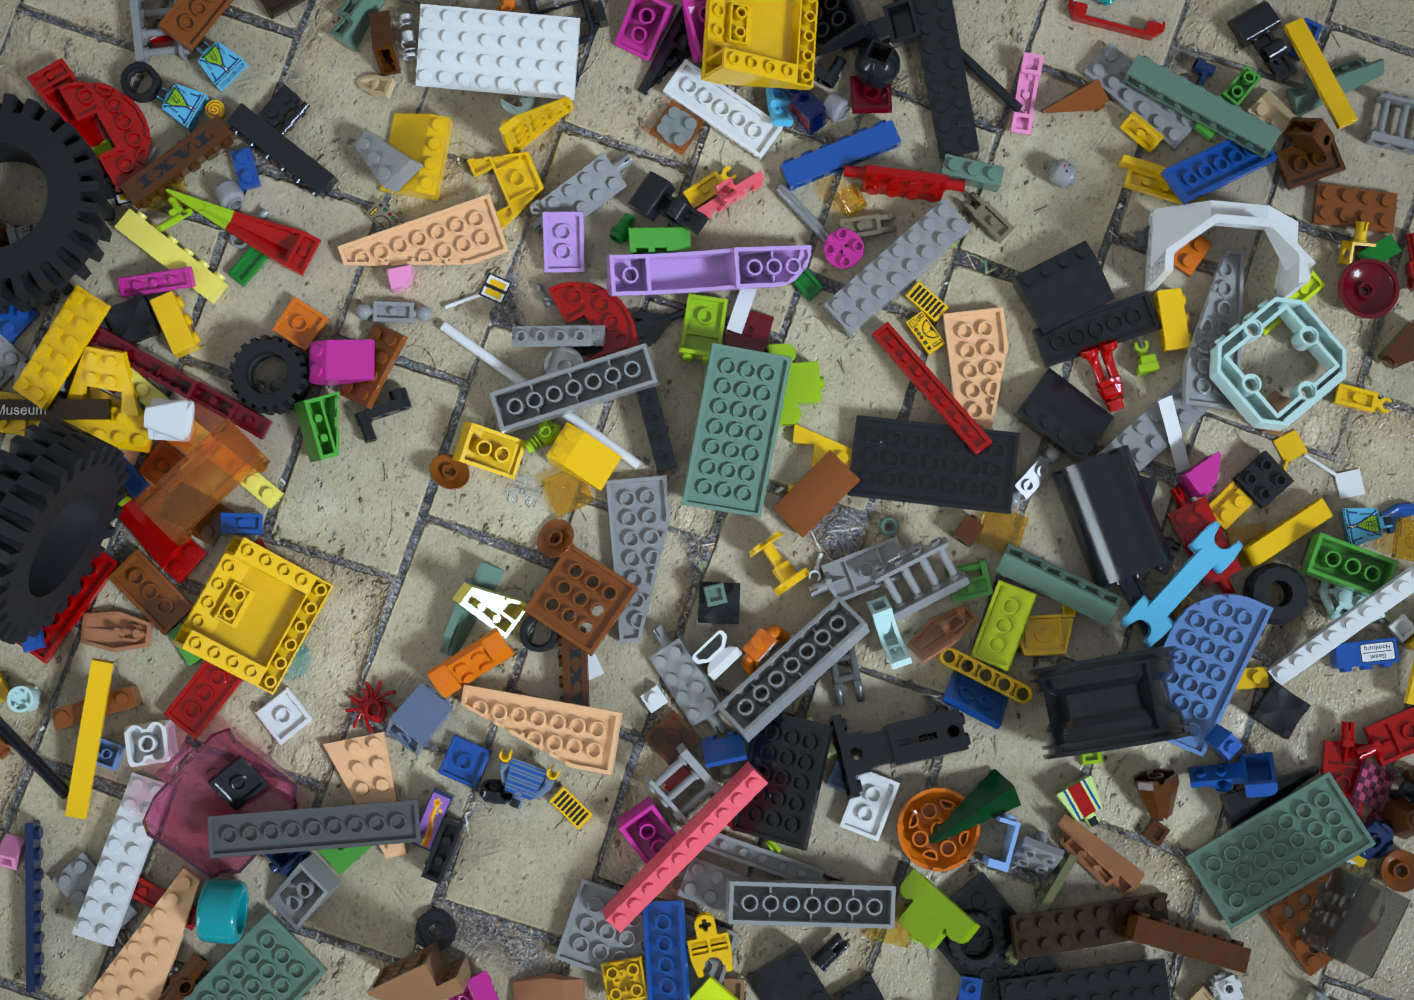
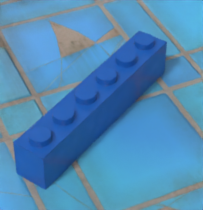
M881 120L870 129L864 127L858 130L855 135L850 137L849 135L842 136L838 139V142L833 144L828 142L821 145L820 149L816 151L808 150L802 153L799 158L794 159L792 157L784 160L780 171L787 188L793 191L844 170L845 164L856 165L899 147L901 139L893 121L889 120L886 122V120Z

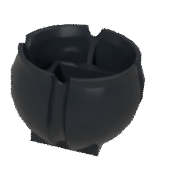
M875 39L864 45L855 58L857 78L865 86L871 84L873 89L885 88L892 84L900 71V57L895 47ZM877 56L887 60L883 63L870 57Z

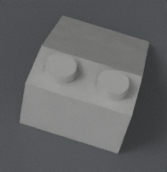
M313 853L299 863L268 902L298 930L334 893L342 882Z

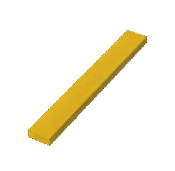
M97 658L91 660L65 816L85 820L88 817L114 667L113 661Z

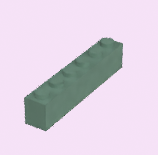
M1010 543L995 571L1005 578H1010L1024 587L1037 591L1042 596H1047L1059 604L1066 605L1076 612L1093 618L1096 622L1107 626L1110 624L1122 599L1121 596Z

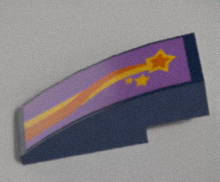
M439 787L434 788L420 820L421 842H412V844L431 852L442 822L448 815L449 808L455 797L454 794Z

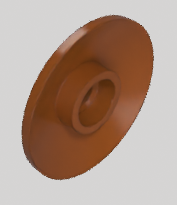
M442 454L435 457L430 464V475L435 483L450 490L460 489L466 485L470 477L467 464L453 460L452 454Z
M554 519L546 523L537 537L539 551L549 558L559 557L566 553L574 540L573 527L563 519Z
M1396 850L1387 854L1383 859L1380 873L1383 882L1390 889L1398 892H1407L1414 889V854L1411 852ZM1398 866L1401 867V872L1399 874L1396 873V868Z

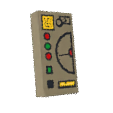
M380 199L366 212L382 230L404 223Z

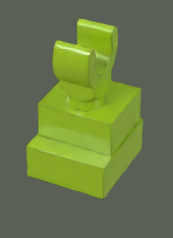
M1147 340L1143 342V349L1138 347L1137 342L1133 344V349L1139 356L1137 359L1138 366L1134 369L1136 377L1156 373L1160 369L1156 355H1147L1149 347Z

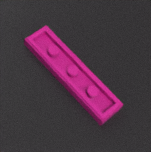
M192 266L117 278L121 298L136 296L141 293L151 294L196 287Z

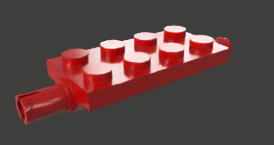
M845 164L844 177L858 178L863 181L861 192L870 195L881 194L888 197H904L909 200L920 199L928 202H940L943 192L946 190L964 192L966 182L965 179L948 178L944 174L874 165L860 167Z
M1179 485L1169 490L1178 507H1176L1175 511L1167 514V517L1188 558H1190L1194 553L1187 547L1188 544L1200 531L1213 521H1217L1205 496L1193 502L1191 500L1188 501L1182 486ZM1219 527L1214 541L1219 548L1226 549L1230 545L1221 527ZM1237 558L1219 575L1211 569L1201 580L1203 587L1206 588L1215 583L1218 584L1223 594H1237L1229 580L1230 575L1242 570Z
M1414 705L1363 727L1368 744L1353 749V753L1358 754L1355 758L1358 761H1362L1369 756L1375 755L1378 765L1385 766L1414 753Z
M1341 721L1340 740H1323L1320 775L1327 771L1331 773L1362 821L1363 801L1352 795L1365 759L1358 761L1355 758L1358 754H1354L1353 749L1365 744L1353 741L1355 722Z

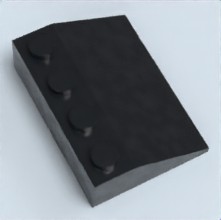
M818 0L815 57L855 44L872 33L859 0Z
M1086 240L1014 276L1013 287L1043 335L1115 298L1101 266Z
M1051 368L1046 371L1013 415L1053 447H1057L1062 454L1074 463L1081 462L1086 458L1114 418L1113 415Z
M799 943L746 975L747 980L760 1000H833Z

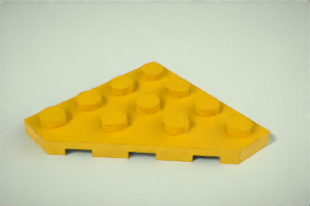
M567 96L515 115L511 119H505L500 124L499 132L509 154L520 152L574 109L570 98Z

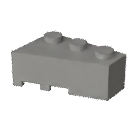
M367 130L353 143L381 185L396 193L424 166L381 136Z

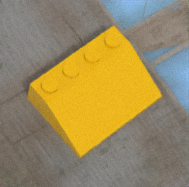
M394 113L389 142L424 166L397 193L384 188L381 183L379 191L439 201L453 129V122L450 117L434 114Z

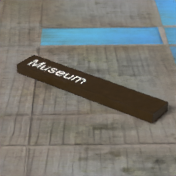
M0 399V421L52 420L53 418L60 420H111V399H53L47 410L41 409L28 399Z

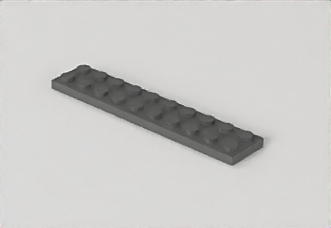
M419 799L207 816L210 859L421 842Z

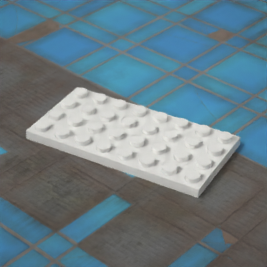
M421 4L415 86L561 99L568 96L570 100L574 101L581 19Z

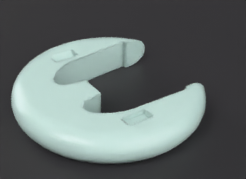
M522 97L520 99L521 107H516L500 98V101L505 111L512 115H518L531 110L535 105L536 97Z

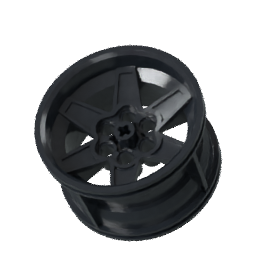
M1176 646L1115 654L1027 671L1028 676H1034L1033 680H1029V684L1035 683L1036 692L1045 698L1050 724H1048L1045 733L1047 745L1042 746V750H1048V754L1043 755L1044 759L1109 751L1192 736L1193 731H1187L1186 728L1191 726V722L1185 723L1180 707L1177 703H1171L1167 678L1175 670L1173 660L1178 659V655L1172 656L1171 653L1176 651Z

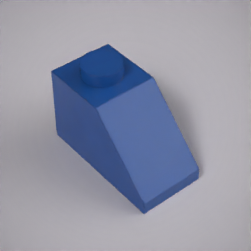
M1219 724L1204 738L1226 764L1241 751L1243 746L1232 732Z

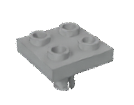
M1037 831L1034 839L1025 836L1013 851L1011 862L1016 863L1020 867H1027L1039 874L1049 876L1062 860L1064 850L1046 844L1048 834L1045 832Z

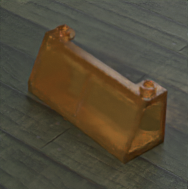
M226 418L134 503L173 542L180 546L191 539V528L252 472L254 474L264 472L271 461L229 418Z

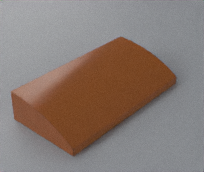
M829 450L773 508L803 538L860 481V478Z

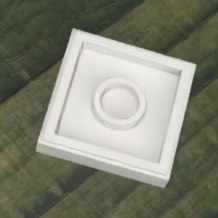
M289 687L255 712L279 745H282L314 719Z

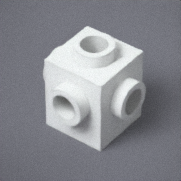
M1222 970L1216 972L1214 977L1209 979L1211 983L1209 989L1214 998L1218 1000H1241L1244 998L1240 990L1242 985L1237 975L1234 976L1229 971Z

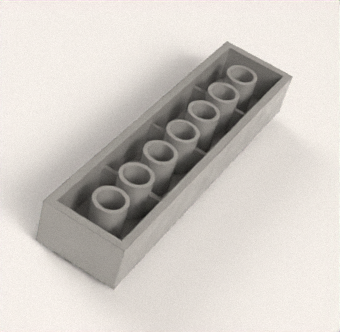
M944 197L823 305V310L850 338L969 233L972 227Z
M644 343L493 391L489 394L502 433L507 434L660 384L649 348Z
M838 596L716 707L738 733L749 742L870 632L867 623Z
M727 878L725 921L728 924L894 929L896 886L891 883Z

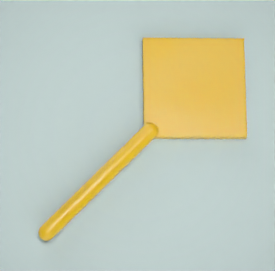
M1296 429L1273 441L1284 461L1282 468L1285 471L1288 462L1308 452Z

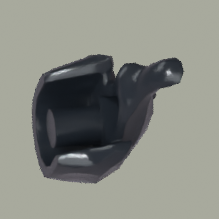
M498 779L485 780L479 789L481 798L485 802L505 805L510 802L512 794L503 793L505 792V787L501 785V781Z

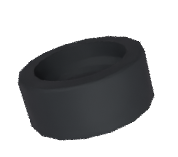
M135 62L129 64L121 74L120 84L122 90L138 103L153 101L157 97L158 91L162 88L160 75L147 63ZM139 72H147L152 77L151 87L141 94L133 92L130 87L132 77Z
M531 616L527 617L521 624L519 631L520 640L523 645L534 652H544L554 647L558 641V634L552 630L551 638L543 645L533 644L529 640L527 635L528 628L537 620Z

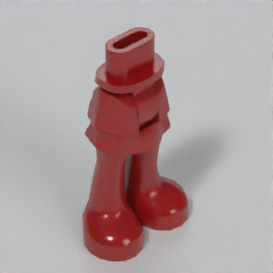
M1116 339L1105 340L1097 343V346L1091 345L1080 350L1081 357L1087 359L1096 381L1095 385L1098 388L1097 392L1103 399L1104 405H1107L1109 412L1124 408L1123 382H1121V375H1119L1113 359V351L1118 347ZM1099 352L1102 356L1108 376H1104L1098 357Z

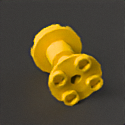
M779 531L765 540V545L761 542L749 551L750 558L763 551L775 568L772 572L780 582V585L773 589L777 597L810 575L806 567L797 573L789 560H783L772 544L783 536V533L781 534Z

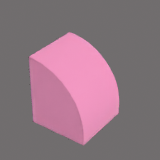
M411 264L387 270L391 290L394 293L407 289L413 281L414 268Z
M10 834L5 835L0 844V866L13 870L18 869L25 853V838Z

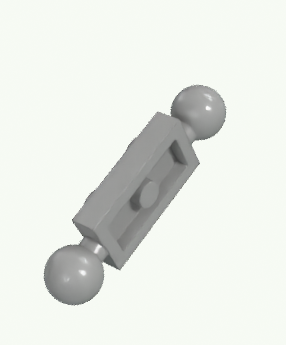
M374 301L373 308L365 303L359 304L356 308V315L363 320L373 316L374 323L414 324L415 317L422 322L429 321L432 317V310L428 306H420L418 309H415V303Z
M1049 447L1045 451V458L1037 455L1016 478L1014 482L1016 490L1013 491L1012 507L1019 505L1021 495L1023 498L1028 499L1052 473L1054 469L1050 463H1055L1061 458V451L1057 447Z

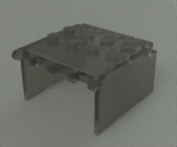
M1345 862L1332 870L1325 887L1320 889L1317 895L1318 901L1308 913L1309 919L1302 931L1301 941L1342 964H1347L1373 978L1411 900L1372 880L1374 877L1373 870Z

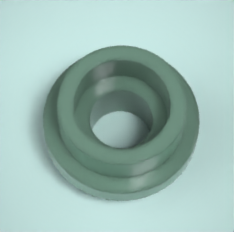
M887 516L879 522V531L886 537L894 536L899 530V523L894 517ZM886 523H890L892 525V529L890 531L885 529Z

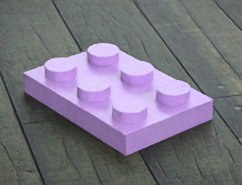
M583 210L543 211L544 272H585Z

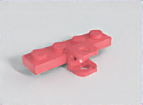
M758 171L737 185H734L732 178L726 179L714 188L717 197L696 210L707 215L710 219L712 217L711 214L714 212H722L729 205L743 199L748 191L752 190L754 192L761 188L764 182L763 174L761 171Z

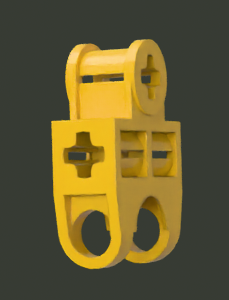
M706 911L700 912L694 921L696 936L687 938L690 959L698 978L704 977L703 969L705 962L712 957L720 959L723 965H725L727 972L732 971V948L728 929L717 931L714 916ZM703 919H706V922L709 923L707 928L700 925Z

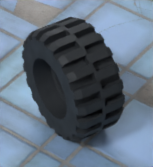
M262 335L261 339L255 337L250 339V344L244 343L241 345L242 351L240 353L235 352L233 357L236 360L234 363L230 362L229 366L232 370V374H229V381L233 383L231 389L237 394L236 397L240 402L261 414L274 415L277 413L281 415L285 414L288 409L290 411L295 409L294 403L304 401V398H302L304 393L308 394L310 390L308 387V383H310L309 364L305 354L290 341L274 335L273 337ZM277 357L287 365V380L280 390L271 394L262 393L254 385L255 369L265 359Z

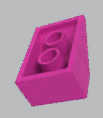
M631 0L614 45L650 62L671 23L678 4L670 0Z
M681 0L694 64L701 63L703 57L706 0Z
M323 340L310 342V383L327 387L374 380L375 340Z
M650 795L616 819L619 830L646 864L676 834Z

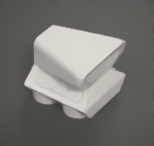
M152 398L150 406L145 407L144 427L148 428L149 439L190 442L193 437L194 402L187 399L168 400Z
M722 630L716 632L692 656V659L697 664L709 662L707 672L713 681L743 654L738 647L728 646L725 648L727 635Z
M170 719L125 727L124 736L127 760L131 767L178 760L179 753L175 723Z

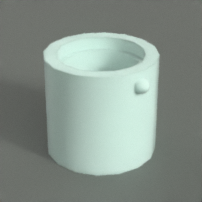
M17 686L11 689L7 695V704L15 712H32L39 708L42 703V694L37 686Z

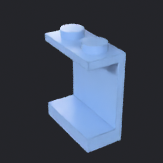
M1003 813L994 817V819L1008 824L1000 857L996 858L983 854L981 862L988 867L1008 872L1021 823L1016 821L1015 816Z

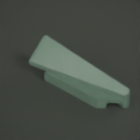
M346 0L337 12L342 20L329 34L348 49L355 52L370 26L369 13L378 12L384 0Z
M1357 57L1330 68L1344 94L1383 75L1384 59L1366 62L1365 57ZM1309 75L1304 76L1305 85L1285 90L1292 111L1297 117L1324 105Z
M480 562L474 581L465 578L464 582L494 591L504 574V570ZM457 602L443 635V644L440 649L441 653L448 656H453L460 651L478 617Z

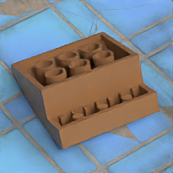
M435 942L381 968L367 993L369 996L380 1000H445L464 993L474 969L467 955L447 963L438 942Z

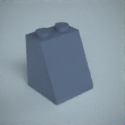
M420 683L389 719L386 732L418 756L450 716L453 707L446 698H440L435 694V690L431 686Z

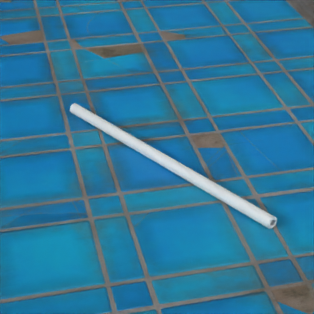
M444 322L440 330L515 384L528 381L447 322ZM575 413L561 416L622 457L621 459L634 469L640 466L642 461Z

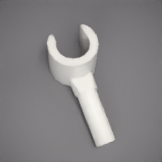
M818 553L814 569L810 571L809 575L810 579L812 573H818L817 582L821 578L819 570L823 557L822 553Z

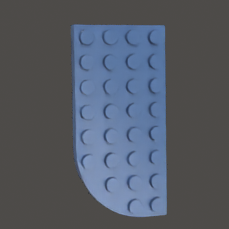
M1216 594L1194 602L1175 619L1174 625L1168 631L1161 647L1176 646V651L1171 653L1172 656L1178 655V659L1173 660L1175 670L1167 678L1171 703H1177L1180 707L1185 723L1191 722V726L1186 728L1187 731H1193V735L1168 740L1167 742L1204 757L1209 746L1204 738L1220 723L1274 609L1273 607L1239 594Z

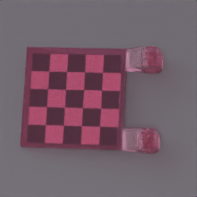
M1363 759L1348 801L1356 814L1360 809L1359 802L1373 809L1366 818L1367 822L1371 820L1383 821L1382 812L1395 774L1368 759Z

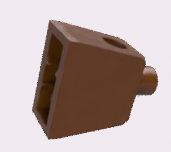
M1292 117L1283 133L1303 152L1319 153L1323 157L1331 153V144L1335 139V135L1322 118Z

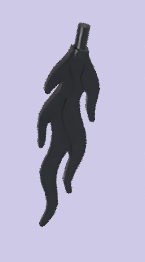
M683 309L668 315L667 313L659 314L647 311L632 313V319L642 320L639 322L634 321L637 339L644 338L638 345L646 343L648 347L652 346L661 337L665 329L671 325L672 321L685 316ZM576 346L573 348L581 356L603 351L602 346Z

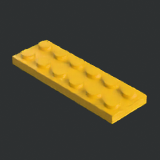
M76 285L12 389L41 409L47 410L111 306L82 286Z

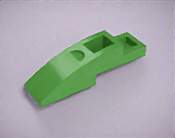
M1246 65L1220 96L1228 103L1239 106L1262 77ZM1197 123L1193 128L1208 141L1216 133L1200 123Z

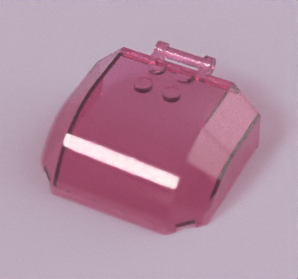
M229 727L211 734L197 750L187 741H184L180 745L179 751L163 768L160 767L155 772L166 784L154 795L142 821L147 836L210 878L219 877V874L232 872V874L241 873L257 855L210 859L207 816L298 809V803L296 802L297 783L267 754ZM186 754H189L191 757L171 776L169 774L171 770ZM242 754L268 781V785L235 811L209 785L208 780Z

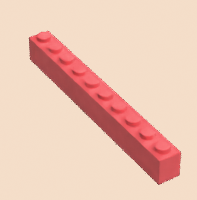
M747 761L602 909L605 920L621 933L767 785L768 782L763 775Z

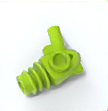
M552 419L539 423V429L536 431L538 437L533 434L535 439L530 437L531 441L526 440L527 442L524 443L530 454L536 452L535 448L539 450V445L543 449L542 443L548 446L555 441L561 432V425L552 423Z

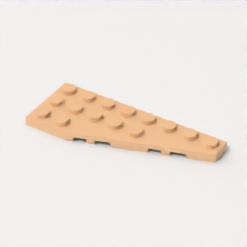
M490 194L338 246L344 266L474 265L510 252Z
M1004 308L945 313L942 317L952 395L981 429L992 430L1006 354L1008 352Z
M464 685L461 706L490 720L498 727L504 728L512 735L535 748L541 749L548 753L549 756L562 761L571 768L613 775L623 712L473 685Z
M187 866L182 869L87 994L86 1000H158L167 985L168 976L172 965H174L185 926L190 918L189 914L203 880Z

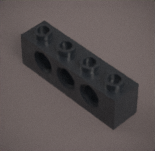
M656 387L636 392L657 472L660 473L677 468Z

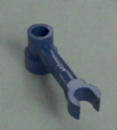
M1199 56L1196 58L1191 71L1198 74L1195 85L1204 86L1207 76L1210 78L1213 76L1216 66L1207 63L1206 59Z

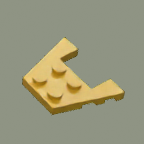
M529 152L467 160L475 178L494 170L508 202L507 207L496 211L502 230L545 191V187Z
M91 345L85 346L67 399H87V386L122 392L121 413L135 416L142 415V409L138 406L137 402L138 393L134 389L131 379L133 374L127 352Z
M794 425L792 443L813 445L811 468L829 450L849 468L851 467L853 449L804 427ZM788 485V492H789L795 485Z
M1061 605L1062 614L1031 615L1019 645L1023 657L1065 655L1076 611L1066 605Z

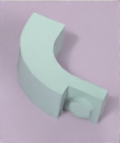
M883 596L866 602L879 643L892 670L911 664V657L900 636L892 607L887 597Z

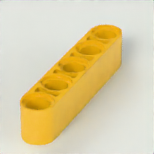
M1320 497L1245 545L1242 550L1252 566H1257L1332 517L1333 513L1323 497Z
M950 647L938 655V660L942 665L1015 702L1027 703L1032 699V690L1027 685ZM946 651H950L953 654V659L949 663L943 659V654ZM965 660L971 663V669L968 672H965L961 666ZM984 669L990 674L987 681H983L980 678V673ZM1001 679H1005L1008 682V687L1005 690L999 688L998 684ZM1020 688L1026 691V697L1022 700L1017 696V691Z

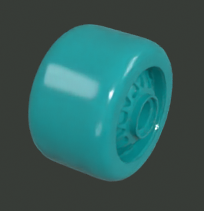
M212 878L204 883L196 912V933L201 941L235 944L241 939L249 907V892L245 882Z

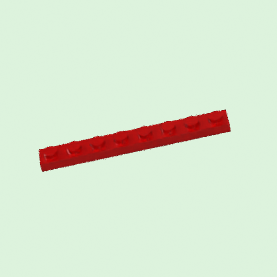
M886 322L872 333V337L975 455H978L992 444V440L889 322Z

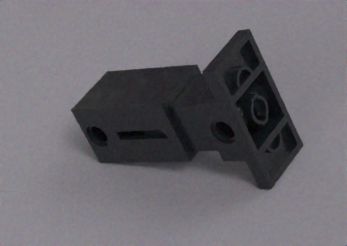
M959 708L887 724L881 728V731L865 735L862 734V730L845 734V730H848L845 718H841V714L832 715L828 719L829 724L834 726L832 736L848 800L860 797V792H863L860 779L857 780L856 777L872 772V768L890 764L892 769L964 752L969 749L968 745H971L969 734L965 733L963 727L965 717L963 712L959 711ZM948 728H950L953 731V737L948 735ZM851 750L858 753V760L851 757Z

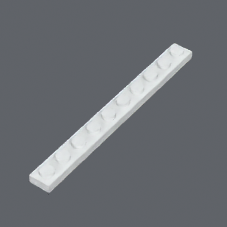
M1414 564L1269 666L1267 671L1276 682L1281 685L1285 684L1414 593Z

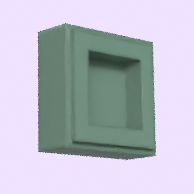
M723 582L703 587L708 607L728 603Z

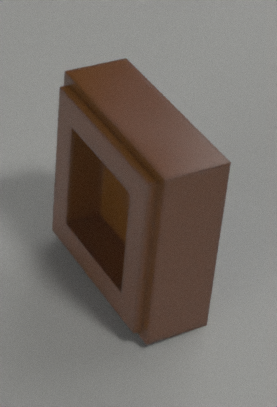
M1151 818L1141 832V835L1159 847L1170 832V829L1156 821L1155 818Z

